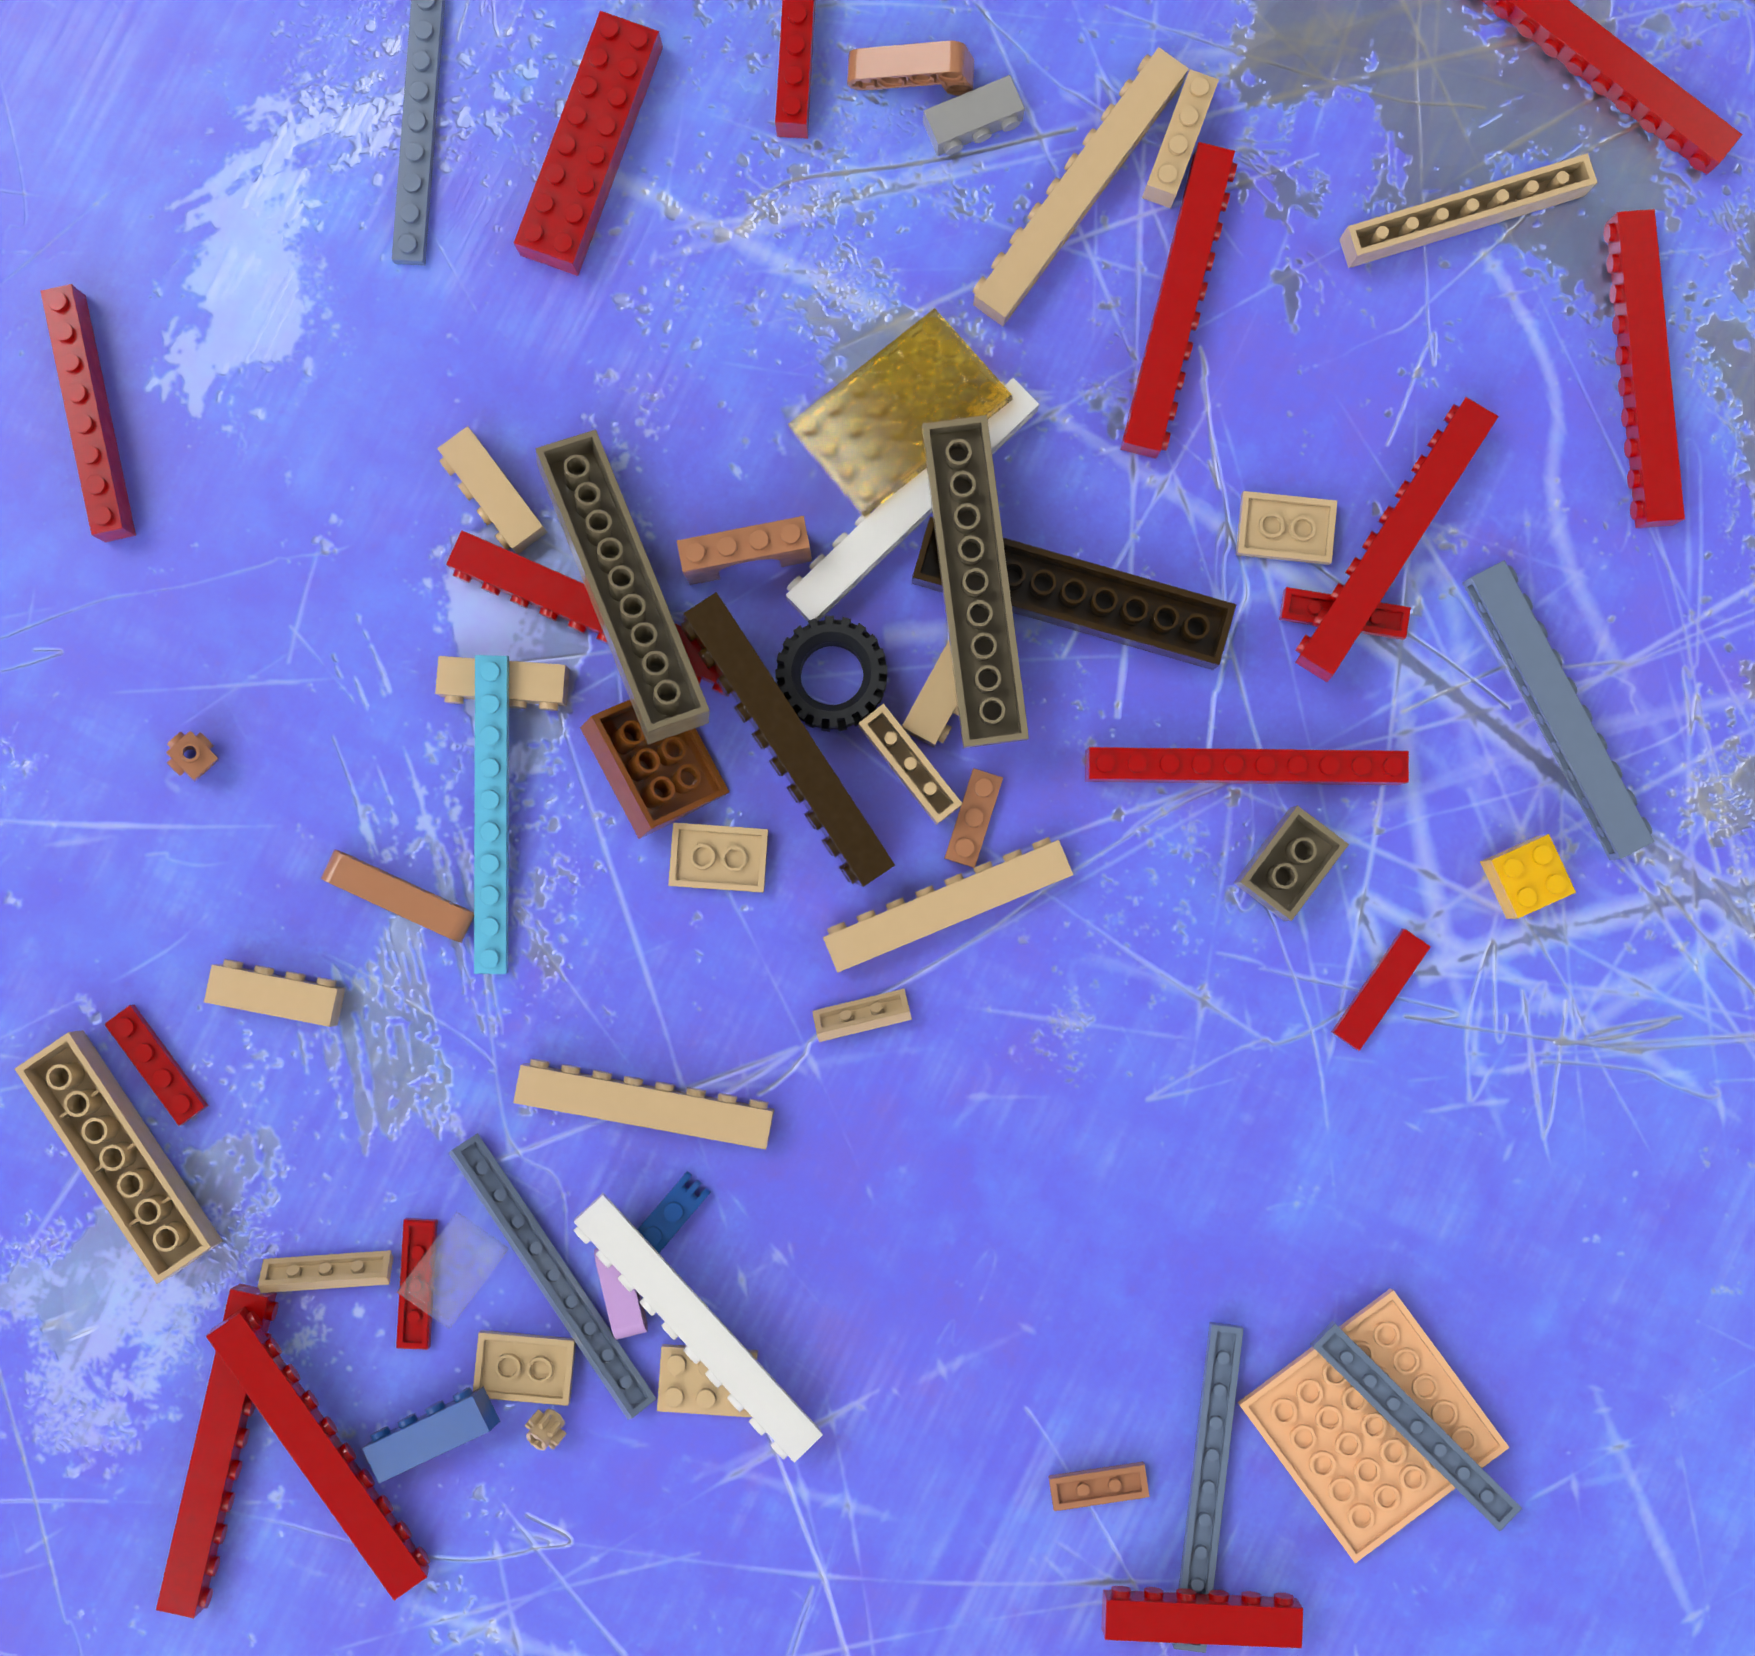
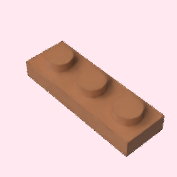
M973 768L944 859L975 868L1003 777Z
M1143 1461L1048 1476L1054 1511L1150 1497Z

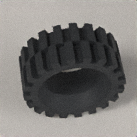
M825 616V620L817 621L816 618L808 621L809 624L802 628L800 625L793 630L794 635L791 638H786L783 643L784 648L782 652L778 653L776 660L778 664L777 669H775L778 687L799 719L805 722V725L811 728L818 727L822 731L830 732V729L844 731L852 725L856 727L861 720L875 710L884 697L887 684V665L884 651L878 645L877 638L866 631V627L860 623L858 625L851 623L849 618L842 617V620H836L834 616ZM828 646L841 647L850 651L859 660L863 669V681L858 692L850 700L837 705H827L815 701L804 690L801 682L802 668L807 658L818 649Z

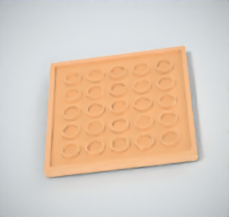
M1388 1289L1339 1326L1481 1468L1510 1448L1393 1289ZM1313 1347L1309 1348L1237 1402L1354 1563H1357L1455 1489Z

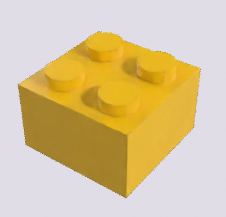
M1549 834L1535 836L1480 861L1506 919H1519L1576 893Z

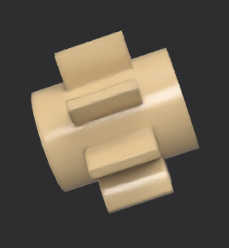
M538 1409L525 1424V1427L529 1429L526 1438L531 1445L539 1450H545L548 1446L554 1450L567 1434L562 1430L565 1421L559 1413L552 1409H546L544 1413Z

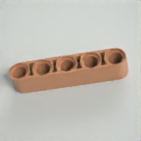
M334 849L321 877L322 880L460 943H462L474 918V912L339 850Z

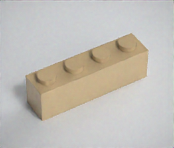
M1189 69L1143 193V199L1171 209L1219 79Z
M468 426L437 448L443 456L439 462L450 476L456 473L462 482L457 486L469 501L475 498L481 506L476 510L487 526L491 523L495 525L499 531L495 537L504 549L512 548L519 554L548 533Z
M949 640L902 725L908 734L932 747H935L937 741L944 743L952 729L951 726L947 725L952 714L959 716Z
M438 656L435 694L445 697V703L464 704V699L475 700V658ZM509 661V707L525 709L527 703L539 704V709L558 711V706H567L570 669L566 665Z
M884 703L858 723L861 731L936 826L962 806L963 803Z
M224 959L223 964L211 965L204 999L205 1003L328 1027L338 1025L345 988L337 987L336 980L317 977V982L305 980V974L286 971L285 976L274 974V968L255 965L254 970L242 968L243 962Z

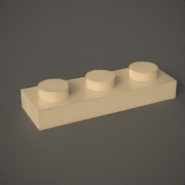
M905 989L812 1011L819 1042L912 1020Z

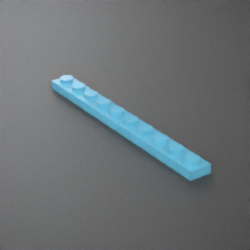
M475 655L474 974H507L509 656Z

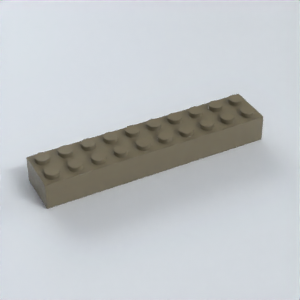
M987 415L923 423L922 436L963 749L1025 741L1029 739Z
M596 429L535 448L538 469L647 744L708 724L709 707Z

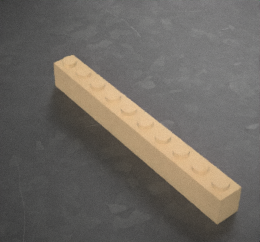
M1159 47L1152 57L1147 54L1137 68V71L1140 73L1135 80L1128 79L1119 92L1120 100L1116 105L1111 103L1101 116L1100 120L1103 123L1097 130L1092 128L1082 143L1085 147L1079 155L1073 153L1064 167L1066 173L1061 179L1056 177L1046 191V194L1049 196L1043 204L1037 202L1027 217L1030 220L1024 229L1019 227L1009 241L1012 246L1006 254L1000 252L991 265V268L994 270L987 279L982 277L972 291L975 294L973 306L1001 326L1006 324L1182 86L1189 68Z

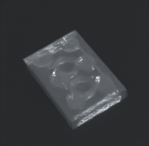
M456 1211L397 1290V1293L450 1329L506 1254L508 1247Z

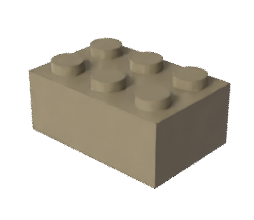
M1298 805L1291 807L1234 881V884L1283 921H1292L1349 844Z

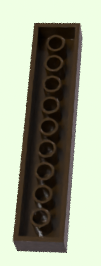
M930 517L912 576V584L943 593L933 517ZM1003 538L1013 613L1214 670L1220 665L1237 604Z
M715 592L684 612L682 616L684 622L680 626L690 642L695 639L702 649L698 653L708 669L714 667L720 677L716 679L717 684L726 696L731 693L738 703L734 706V709L743 723L749 720L755 729L751 735L761 750L765 748L769 750L773 757L769 760L771 766L778 776L785 775L790 782V785L786 787L796 803L800 804L803 802L808 811L804 813V816L814 830L820 829L824 834L825 838L821 841L829 854L840 858L843 864L839 866V869L846 880L852 884L856 883L864 887L894 867V862L718 593Z

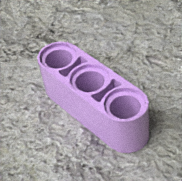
M596 1248L594 1250L596 1267L615 1340L648 1332L645 1310L639 1302L642 1300L641 1295L635 1289L629 1292L618 1280L621 1273L613 1265L607 1268L596 1256V1253L599 1251Z

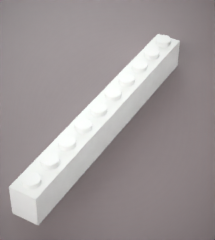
M1014 378L1007 384L1004 381L1000 382L991 391L990 396L992 398L984 406L982 403L977 404L967 415L968 417L987 415L992 455L1038 411L1039 403ZM925 455L922 458L924 463L917 470L913 467L910 468L901 477L900 482L902 484L894 492L889 489L878 499L877 503L879 506L872 513L867 510L855 521L854 524L857 527L849 535L844 532L833 542L832 546L834 549L826 557L821 554L810 564L809 567L812 570L804 578L799 575L787 586L786 589L789 591L786 594L787 601L807 621L814 618L817 621L821 620L932 513Z
M604 1193L574 1219V1223L577 1225L574 1232L585 1244L591 1241L599 1249L596 1253L599 1260L607 1268L613 1265L621 1273L618 1277L621 1284L629 1292L635 1289L643 1297L639 1301L643 1308L651 1316L657 1313L665 1321L661 1325L665 1332L673 1340L679 1337L687 1345L683 1349L687 1356L695 1364L701 1361L709 1369L705 1373L709 1380L717 1388L723 1385L731 1393L727 1399L739 1412L745 1409L753 1417L749 1420V1423L761 1436L766 1432L774 1440L771 1447L783 1460L788 1456L795 1463L823 1435L818 1426Z

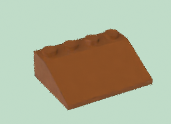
M630 699L592 715L580 727L638 839L666 827L729 793L696 728L647 744Z

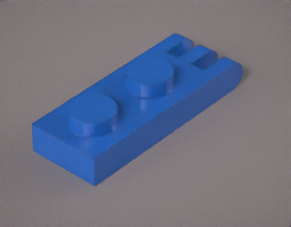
M688 1171L637 1229L658 1253L661 1252L711 1193L708 1188H705L699 1197L694 1194L702 1184L699 1180H696L688 1189L684 1185L692 1176Z

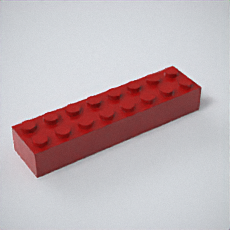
M603 11L599 12L514 241L520 256L579 276L663 49L659 31Z

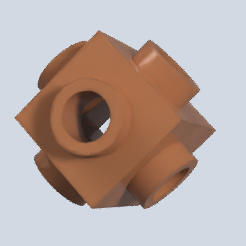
M191 731L186 735L179 732L167 743L170 749L166 754L171 759L166 763L179 776L185 772L194 782L218 762V757L210 750L214 745L201 732L196 736ZM187 750H194L196 756L188 759L184 756V753Z

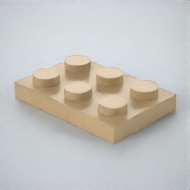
M1243 491L1241 493L1236 555L1325 565L1331 564L1337 500Z
M673 823L668 886L764 893L769 830Z
M480 1330L478 1332L473 1391L484 1386L489 1399L569 1406L576 1342L573 1338Z
M662 1344L657 1411L752 1417L745 1409L739 1412L727 1399L731 1393L723 1385L717 1388L705 1375L709 1369L701 1361L695 1364L683 1351L686 1345ZM748 1350L757 1360L758 1350Z

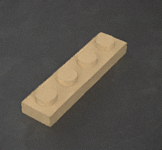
M391 1250L263 1259L258 1287L261 1293L389 1285L393 1255Z

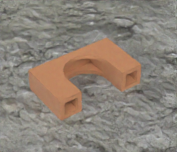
M804 516L677 540L682 571L689 585L719 580L720 570L744 562L775 559L780 561L781 567L812 561Z

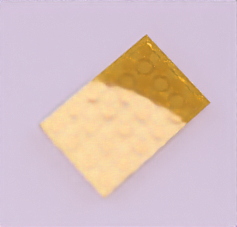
M934 308L788 423V426L865 517L927 468L922 436L923 423L987 415V419H989L1011 402L1013 397Z

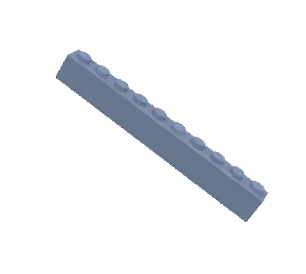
M1504 560L1462 582L1608 859H1622L1654 842L1651 836L1652 828L1649 822L1644 817H1641L1638 812L1635 795L1631 790L1626 789L1621 780V769L1616 762L1611 761L1606 751L1607 743L1600 733H1596L1591 723L1592 715L1589 709L1580 703L1576 695L1577 687L1574 681L1564 673L1561 667L1563 662L1559 653L1552 649L1547 641L1548 634L1546 628L1540 621L1536 620L1531 611L1533 609L1532 602L1525 593L1522 594L1517 584L1518 577L1515 570L1507 565Z

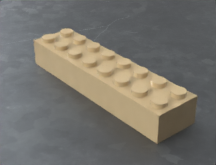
M83 1030L66 1033L15 1068V1071L156 1284L172 1277L223 1242Z

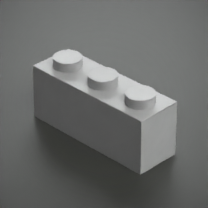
M1008 75L924 110L923 124L936 155L939 156L944 153L952 155L960 151L963 145L973 141L975 143L984 142L993 133L1002 129L1004 132L1015 129L1023 121L1025 108L1011 76Z

